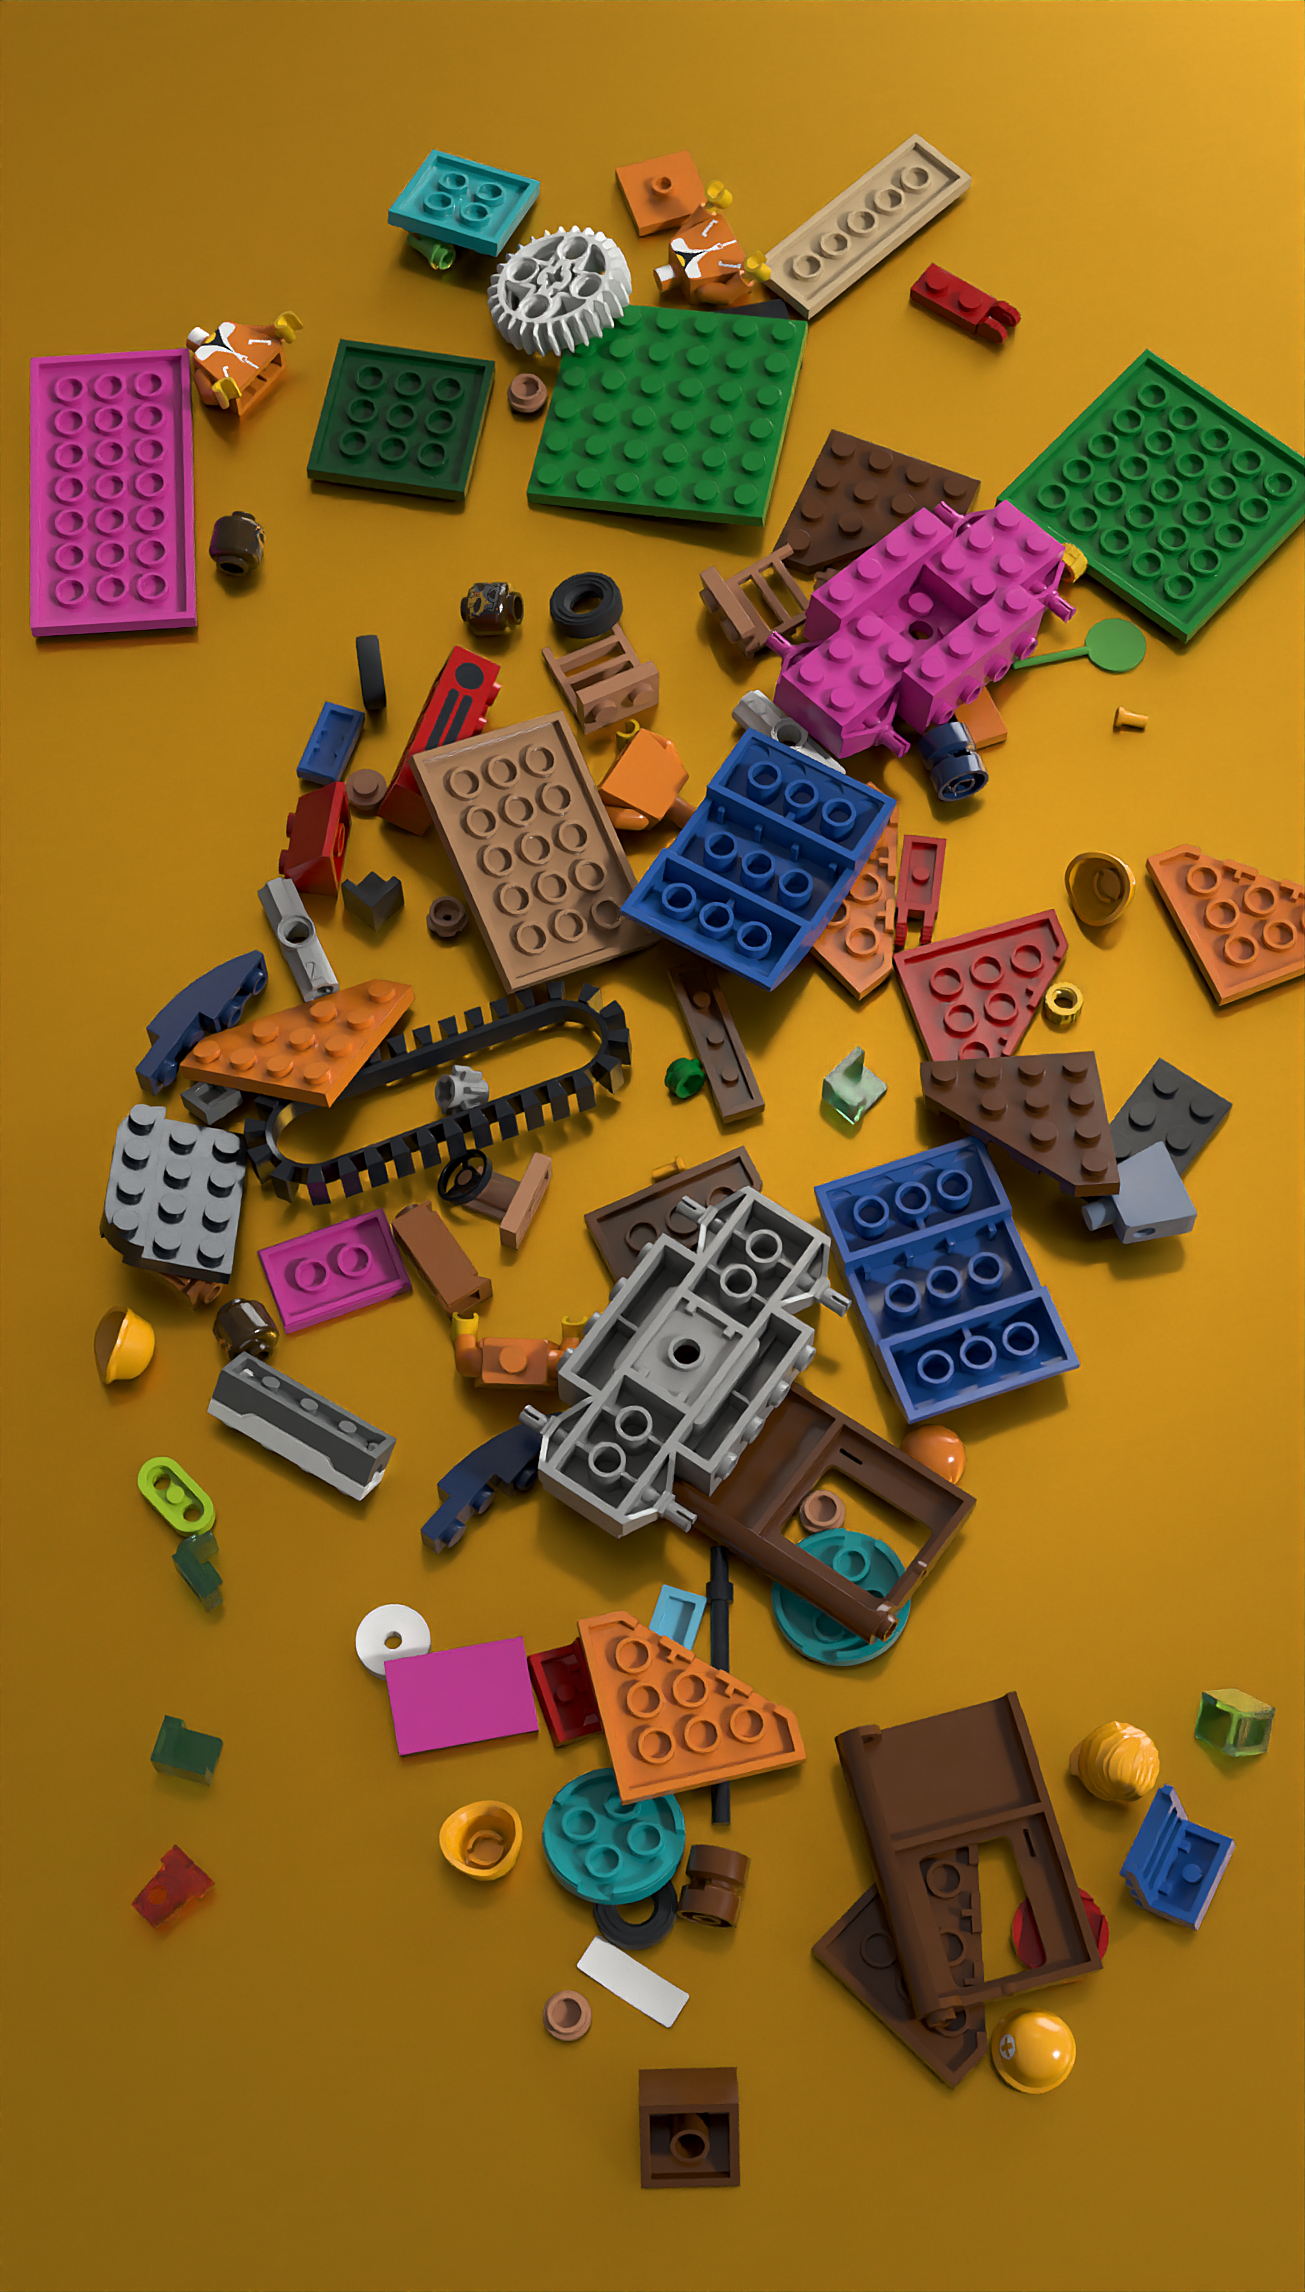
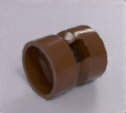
M699 1844L691 1846L685 1872L691 1879V1882L682 1886L676 1914L681 1918L700 1925L721 1929L736 1928L742 1899L737 1895V1891L746 1886L751 1859L739 1852L718 1846Z

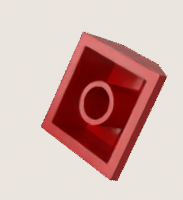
M336 781L299 797L296 813L290 812L288 815L286 836L290 838L288 850H281L279 874L284 875L285 879L291 878L298 893L338 897L352 827L345 782Z

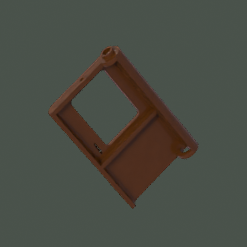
M795 1381L791 1383V1387L781 1404L777 1408L774 1407L768 1415L763 1428L751 1444L748 1443L740 1454L738 1462L730 1475L725 1480L722 1479L710 1497H707L676 1475H674L672 1494L675 1495V1502L697 1515V1519L693 1524L694 1528L870 1645L875 1644L878 1640L886 1642L893 1634L899 1622L897 1615L966 1524L977 1501L970 1494L823 1401ZM829 1469L841 1471L927 1527L932 1533L890 1592L883 1598L872 1596L781 1534L782 1528Z
M1016 1691L1007 1693L1003 1697L882 1730H880L879 1725L874 1724L856 1727L834 1738L916 2020H926L928 2027L940 2026L956 2020L955 2012L1079 1979L1103 1969ZM997 1838H1005L1010 1842L1046 1962L1043 1966L961 1988L953 1981L919 1863L922 1859Z

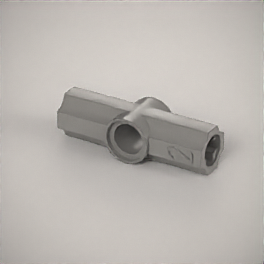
M279 877L266 882L265 886L257 891L258 897L280 944L282 957L288 963L305 1003L335 993L339 990V984L316 935L315 925L311 918L308 917L292 879H282ZM296 937L307 938L302 943H290Z

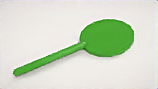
M1119 618L1105 619L1096 623L1088 631L1085 647L1016 660L1011 664V667L1018 669L1087 654L1090 661L1099 669L1111 673L1126 672L1135 668L1142 661L1146 651L1145 637L1140 629L1129 621Z

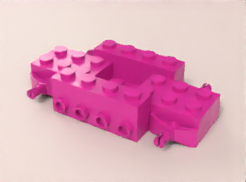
M1006 499L993 509L968 513L965 516L959 515L944 501L935 507L933 514L923 507L811 594L809 606L805 612L806 622L803 635L811 642L796 646L790 644L777 631H774L773 635H769L765 645L782 658V669L776 683L773 703L839 759L849 757L873 745L878 747L882 743L894 752L898 758H901L909 750L911 744L893 730L891 725L895 714H898L922 736L933 727L946 724L959 706L963 703L966 705L972 703L986 684L991 680L993 682L999 681L1007 673L1013 662L1018 658L1021 660L1026 659L1034 651L1038 644L1036 635L1042 615L1047 609H1050L1065 623L1074 616L1076 608L1063 600L1057 592L1065 565L1061 558L1064 556L1066 548ZM922 631L929 636V639L916 640L910 635V632Z

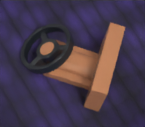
M469 1149L467 1150L468 1154L450 1160L438 1179L437 1190L440 1197L450 1205H461L500 1221L501 1244L517 1250L552 1177L551 1158L535 1152L521 1182L492 1171L493 1166L490 1158L481 1150ZM471 1158H482L484 1167L479 1166L476 1170L472 1165ZM462 1163V1169L455 1177L454 1186L446 1193V1185L450 1175Z

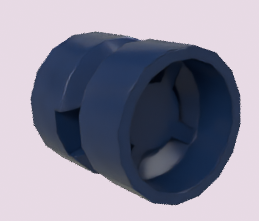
M952 722L940 725L926 733L918 742V751L925 767L931 771L930 779L941 800L949 802L967 798L977 793L988 782L989 774L981 756L975 752L976 745L968 727L964 723Z

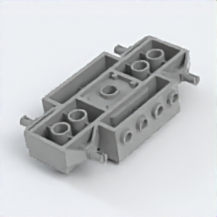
M750 1186L736 1191L714 1207L709 1205L707 1209L685 1195L682 1198V1202L678 1203L675 1211L696 1223L700 1229L697 1254L662 1233L654 1245L648 1242L636 1258L635 1265L637 1268L629 1279L622 1277L616 1283L609 1295L611 1303L602 1314L596 1312L592 1315L584 1327L582 1333L585 1336L576 1349L569 1347L556 1366L558 1371L559 1399L571 1406V1408L557 1417L552 1415L549 1419L531 1407V1405H527L524 1408L525 1412L522 1411L518 1418L519 1422L540 1434V1438H542L538 1478L543 1484V1489L617 1539L657 1520L659 1517L667 1518L685 1532H688L691 1525L693 1526L696 1521L697 1515L675 1502V1495L672 1494L674 1475L707 1497H710L722 1479L725 1480L730 1475L738 1462L740 1454L748 1443L751 1444L763 1428L768 1415L774 1407L777 1408L781 1404L791 1387V1383L799 1372H803L816 1353V1349L813 1347L815 1330L792 1315L814 1303H821L842 1317L845 1314V1310L847 1311L851 1305L852 1300L831 1289L830 1281L827 1279L831 1238ZM689 1345L694 1347L700 1356L692 1364H681L674 1358L673 1354L678 1347Z

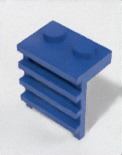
M1164 1784L1163 1788L1159 1787L1122 1866L1120 1875L1126 1878L1125 1885L1131 1888L1130 1895L1136 1898L1135 1905L1137 1907L1198 1931L1236 1845L1232 1838L1189 1822L1174 1787Z

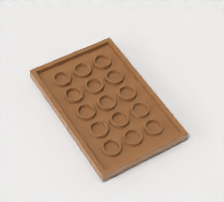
M563 710L414 754L410 757L408 764L507 994L656 945L662 939L659 934L620 915V908L638 883Z

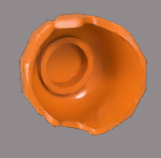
M924 1424L909 1432L899 1447L901 1451L954 1485L960 1480L967 1461L965 1446L955 1432L943 1425Z

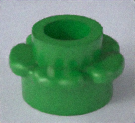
M679 1058L672 1062L667 1069L664 1079L665 1086L669 1087L671 1092H675L681 1098L690 1097L697 1093L706 1081V1076L701 1070L703 1068L701 1061L696 1058L691 1061L687 1058Z

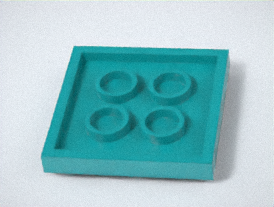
M433 149L389 209L388 224L403 228L408 232H416L439 239L444 243H452L469 248L480 254L497 257L538 197L540 181Z

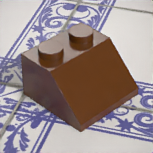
M737 2067L639 2069L641 2188L740 2186Z

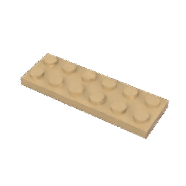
M915 133L764 255L767 258L765 264L771 269V275L763 283L809 320L969 189L971 176Z

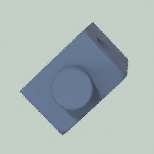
M1163 1141L1155 1143L1117 1165L1121 1182L1119 1194L1099 1196L1100 1200L1082 1206L1085 1223L1091 1231L1112 1224L1119 1240L1124 1244L1190 1232L1197 1217V1211Z

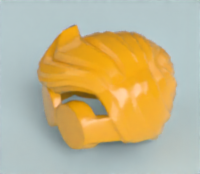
M1117 1721L1106 1723L1095 1729L1072 1750L1069 1758V1764L1072 1765L1070 1768L1071 1774L1077 1775L1088 1791L1100 1799H1114L1120 1803H1129L1147 1794L1154 1787L1160 1770L1158 1750L1154 1747L1152 1740L1146 1733L1128 1723H1119Z

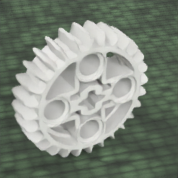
M573 226L570 232H565L564 228L559 227L558 232L552 235L545 230L544 237L537 240L531 236V243L525 247L518 244V252L515 255L507 253V264H498V274L490 277L492 286L487 289L489 297L487 303L497 330H499L507 343L514 345L516 350L524 348L529 355L538 350L543 357L547 355L549 350H553L557 356H560L564 348H569L574 353L575 345L584 343L586 346H589L588 339L593 336L602 338L601 330L604 328L613 329V318L623 317L622 307L629 305L628 296L632 293L631 274L620 248L616 246L613 239L606 238L603 232L594 234L590 227L586 228L582 233L577 226Z

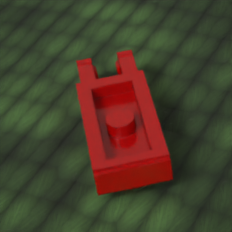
M934 263L929 265L910 288L909 297L913 301L975 335L977 333L985 339L991 340L992 343L1001 344L1008 336V331L1001 324L1014 328L1022 319L1017 308L1010 306L1004 300L997 301L996 298Z
M904 834L895 915L898 917L894 945L904 946V942L907 940V917L924 919L919 942L921 946L931 944L934 920H937L946 839Z

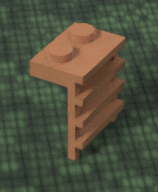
M789 543L726 581L722 579L714 565L700 573L704 589L699 594L703 603L711 614L713 612L716 613L721 621L720 626L731 644H737L748 661L755 657L754 653L766 647V639L770 634L773 635L774 631H777L781 636L787 633L791 636L797 632V627L806 622L805 612L809 606V601L781 562V560L793 554V549ZM772 567L803 612L790 618L760 574L761 572ZM749 579L755 584L781 622V625L771 631L739 586Z
M618 623L610 629L613 634L612 636L556 659L549 647L542 649V656L549 666V672L558 682L560 692L567 698L573 715L577 716L585 735L659 703V672L652 660L643 664L640 663ZM621 649L624 653L569 678H566L564 675L569 670Z

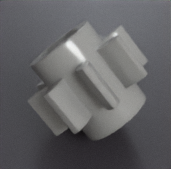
M453 1065L452 1075L442 1074L436 1083L435 1099L437 1104L442 1107V1114L454 1115L488 1102L489 1087L487 1082L482 1079L483 1073L472 1071L471 1067Z

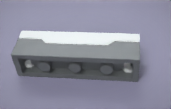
M245 1351L222 1368L212 1395L213 1399L210 1401L207 1410L208 1413L222 1420L225 1425L241 1431L260 1442L266 1449L277 1452L296 1463L302 1470L313 1473L335 1486L343 1494L352 1496L359 1501L381 1482L385 1472L384 1469L387 1467L397 1441L396 1438Z

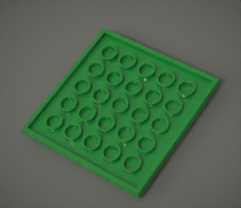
M628 305L627 307H622V318H613V329L604 328L601 330L602 338L593 336L588 339L589 346H586L584 343L575 345L574 353L569 348H564L526 492L528 502L764 527L808 337V321Z
M1146 349L996 498L995 507L1006 499L1060 544L1067 542L1079 548L1088 561V567L1085 571L1087 574L1186 644L1305 520V458L1149 349Z

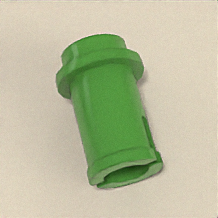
M419 233L416 234L422 239H417L412 234H408L407 243L428 258V263L431 267L444 270L454 262L456 251L452 243H444L439 239Z

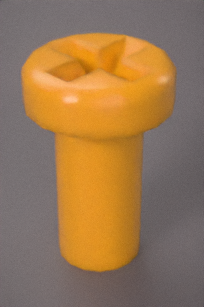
M1119 706L1115 713L1114 726L1120 727L1121 724L1145 729L1148 717L1125 712V707Z
M674 1157L676 1162L651 1170L655 1182L686 1171L682 1157Z

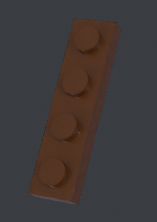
M700 958L668 968L669 981L698 1058L703 1065L702 1069L723 1124L764 1112V1100L711 962L705 958Z

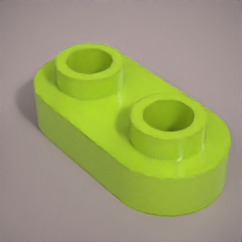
M156 1457L150 1459L141 1467L137 1481L143 1497L178 1534L194 1538L210 1530L215 1521L213 1503L204 1490L176 1461L168 1457ZM166 1478L171 1481L169 1487L164 1490L155 1488L156 1482L160 1479ZM190 1510L201 1512L200 1517L193 1522L185 1520L186 1513Z

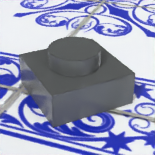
M198 1082L180 1094L184 1107L208 1125L224 1117L227 1113L244 1103L239 1089Z

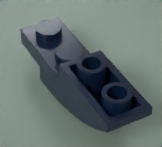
M254 950L215 967L178 993L146 1027L152 1048L135 1069L140 1087L143 1090L156 1096L163 1085L168 1086L171 1084L179 1071V1064L187 1053L191 1052L197 1043L204 1038V1031L213 1035L226 1030L227 1027L232 1028L236 1025L243 1013L244 1004L252 994L257 995L266 984L268 972L263 953Z
M557 1412L545 1416L550 1419L552 1415L557 1417L560 1414H562V1412ZM523 1423L490 1439L455 1465L437 1483L439 1499L444 1503L420 1529L423 1544L435 1554H438L445 1545L450 1548L456 1544L466 1530L467 1526L464 1523L475 1511L480 1514L492 1503L497 1493L495 1491L496 1487L509 1498L519 1488L522 1491L528 1489L538 1477V1463L542 1445L540 1434Z

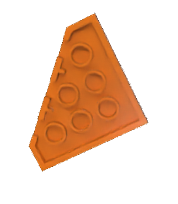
M871 781L866 784L867 786L881 792ZM895 806L876 846L852 888L822 934L809 950L859 1001L891 976L899 808Z
M1183 844L1147 858L1145 866L1219 1006L1305 974V886L1286 879L1279 882L1257 874L1258 869L1227 858L1223 862L1201 854L1202 849L1188 844Z
M373 979L204 1037L179 1065L183 1078L330 1108L415 1000L412 985Z
M624 1610L577 1620V1629L621 1806L806 1762L807 1757L796 1716L791 1710L779 1703L777 1705L754 1692L752 1687L724 1670L715 1669L697 1658L694 1652L664 1634L660 1636L640 1624L639 1619Z

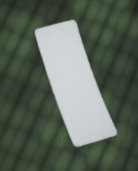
M600 1935L595 1936L577 1964L580 1970L666 2027H670L689 1999L687 1993L647 1969Z

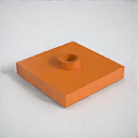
M689 150L615 169V178L639 236L684 225L700 203L706 204L708 201L704 196L705 189Z

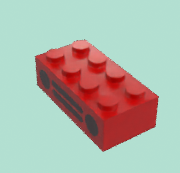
M458 645L454 646L434 680L376 816L421 837L430 824L435 826L408 764V760L414 754L481 734L487 718L484 716L488 708L493 705L502 685L495 681L501 666Z

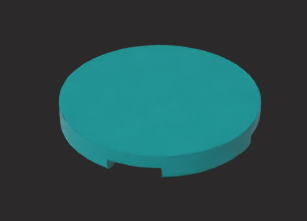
M845 1528L820 1531L802 1539L796 1544L876 1598L885 1597L905 1572L903 1563L886 1543L862 1533L846 1531ZM776 1581L773 1583L771 1593L776 1623L788 1643L807 1658L833 1666H849L864 1663L886 1651L902 1633L908 1620L911 1605L910 1598L897 1615L899 1619L898 1625L886 1642L878 1640L875 1644L870 1645Z
M612 1768L593 1770L571 1780L552 1799V1805L545 1817L542 1832L544 1856L550 1871L557 1881L574 1895L599 1904L618 1905L632 1903L658 1891L672 1878L678 1869L685 1849L683 1813L672 1794L621 1806Z

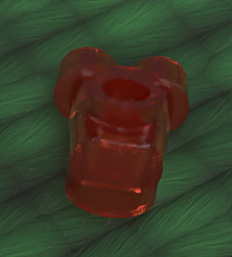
M176 1844L160 1859L163 1866L130 1904L154 1929L161 1924L174 1921L180 1915L183 1905L194 1896L200 1900L215 1885L208 1875ZM167 1891V1898L162 1904L155 1905L150 1902L153 1895L157 1892Z

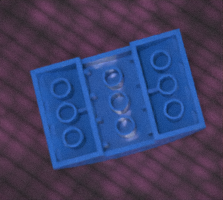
M748 727L707 785L704 800L670 848H663L620 908V915L771 992L800 963L833 918L876 846L896 806L897 800Z
M970 1136L814 1187V1194L827 1236L831 1238L830 1246L848 1297L852 1300L851 1305L881 1375L908 1424L1080 1367V1362L1046 1286H1041L1011 1217L1012 1206L983 1141Z

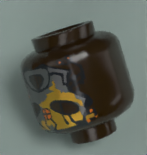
M235 511L232 512L231 516L219 518L214 525L209 546V554L211 559L216 562V567L231 575H245L248 571L257 568L261 562L265 545V530L260 524L255 522L253 515L246 512Z
M475 583L469 589L467 597L462 598L460 612L462 620L468 622L472 632L478 636L509 635L514 631L516 625L522 623L524 603L521 594L516 592L510 583Z
M237 1298L223 1305L217 1312L212 1329L215 1339L230 1362L243 1351L262 1362H266L271 1357L279 1339L277 1326L264 1305L256 1300H246L244 1298Z

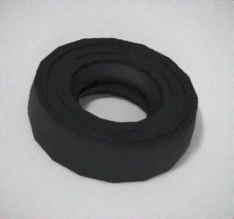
M586 572L576 574L564 580L553 591L549 600L550 615L558 630L562 634L576 639L597 637L609 631L619 621L623 612L620 589L612 578L602 573ZM595 597L601 600L600 605L588 613L577 614L571 610L582 599Z
M377 635L357 637L355 642L365 709L386 707L387 700L379 640Z
M671 1880L658 1891L651 1894L654 1901V1910L652 1915L640 1924H631L624 1921L618 1914L617 1905L593 1902V1917L599 1931L612 1944L627 1950H644L660 1943L672 1931L678 1916L676 1914L678 1896Z

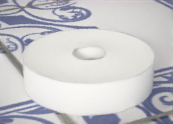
M389 1604L376 1608L362 1620L356 1634V1649L364 1668L376 1678L387 1681L384 1661L430 1653L431 1637L425 1620L418 1612L404 1605ZM397 1636L402 1639V1643L396 1649H389L385 1646L388 1638Z

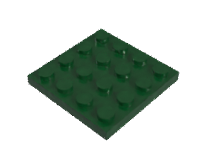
M340 339L307 465L308 478L465 501L495 376V361Z

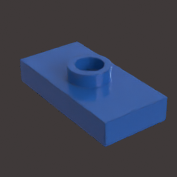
M326 701L296 769L297 776L326 786L336 781L340 782L365 723V712Z

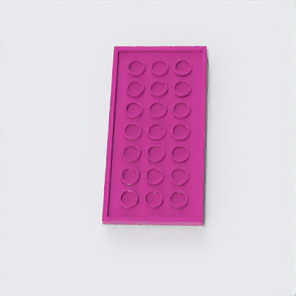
M189 348L31 358L30 628L33 637L196 627L192 390Z

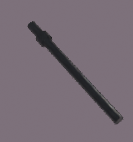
M715 1546L710 1548V1582L706 1583V1604L711 1605V1666L717 1670L722 1669L730 1674L729 1605L734 1603V1586L732 1582H729V1550L723 1546ZM730 1781L712 1785V1825L714 1826L731 1825Z

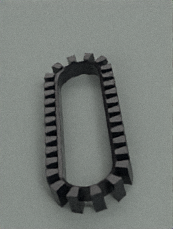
M564 980L546 982L549 1002L535 1006L532 988L515 993L518 1013L513 1015L509 1014L506 997L490 1002L493 1021L484 1025L481 1006L465 1011L466 1032L459 1034L455 1015L438 1021L441 1041L433 1043L430 1025L412 1030L416 1050L408 1052L404 1034L387 1039L391 1059L382 1062L378 1045L364 1063L365 1068L356 1073L334 1102L553 1023L575 1022L585 1025L597 1033L602 1040V1044L597 1055L580 1069L322 1163L303 1164L292 1161L278 1151L277 1142L282 1130L290 1121L301 1114L323 1106L288 1099L279 1102L274 1096L260 1094L254 1100L260 1120L246 1118L244 1126V1137L249 1149L247 1152L253 1171L261 1185L271 1179L276 1197L292 1203L299 1184L307 1185L313 1206L331 1204L326 1187L328 1183L341 1179L345 1196L348 1198L363 1192L359 1172L364 1170L368 1171L373 1189L389 1183L385 1166L386 1162L394 1160L398 1179L416 1173L411 1153L420 1150L424 1169L442 1163L438 1143L446 1141L450 1160L468 1154L464 1134L468 1132H473L476 1150L494 1144L490 1124L499 1122L502 1141L519 1135L516 1115L524 1112L528 1131L545 1125L542 1105L550 1103L554 1122L571 1116L568 1096L576 1093L579 1112L594 1108L597 1105L593 1085L599 1081L604 1088L614 1095L624 1083L622 1065L631 1066L632 1063L630 1031L626 1027L624 1011L616 1000L603 1008L600 988L584 983L578 1001L567 1000Z

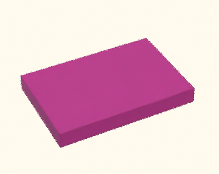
M383 1207L257 1251L286 1334L413 1290Z
M523 1637L384 1661L399 1756L539 1730Z

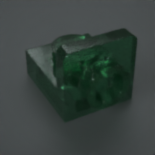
M210 1530L201 1536L199 1534L191 1535L179 1544L176 1549L177 1553L172 1555V1559L177 1572L206 1611L209 1612L223 1602L218 1586L223 1584V1581L215 1568L207 1560L219 1551L215 1536Z

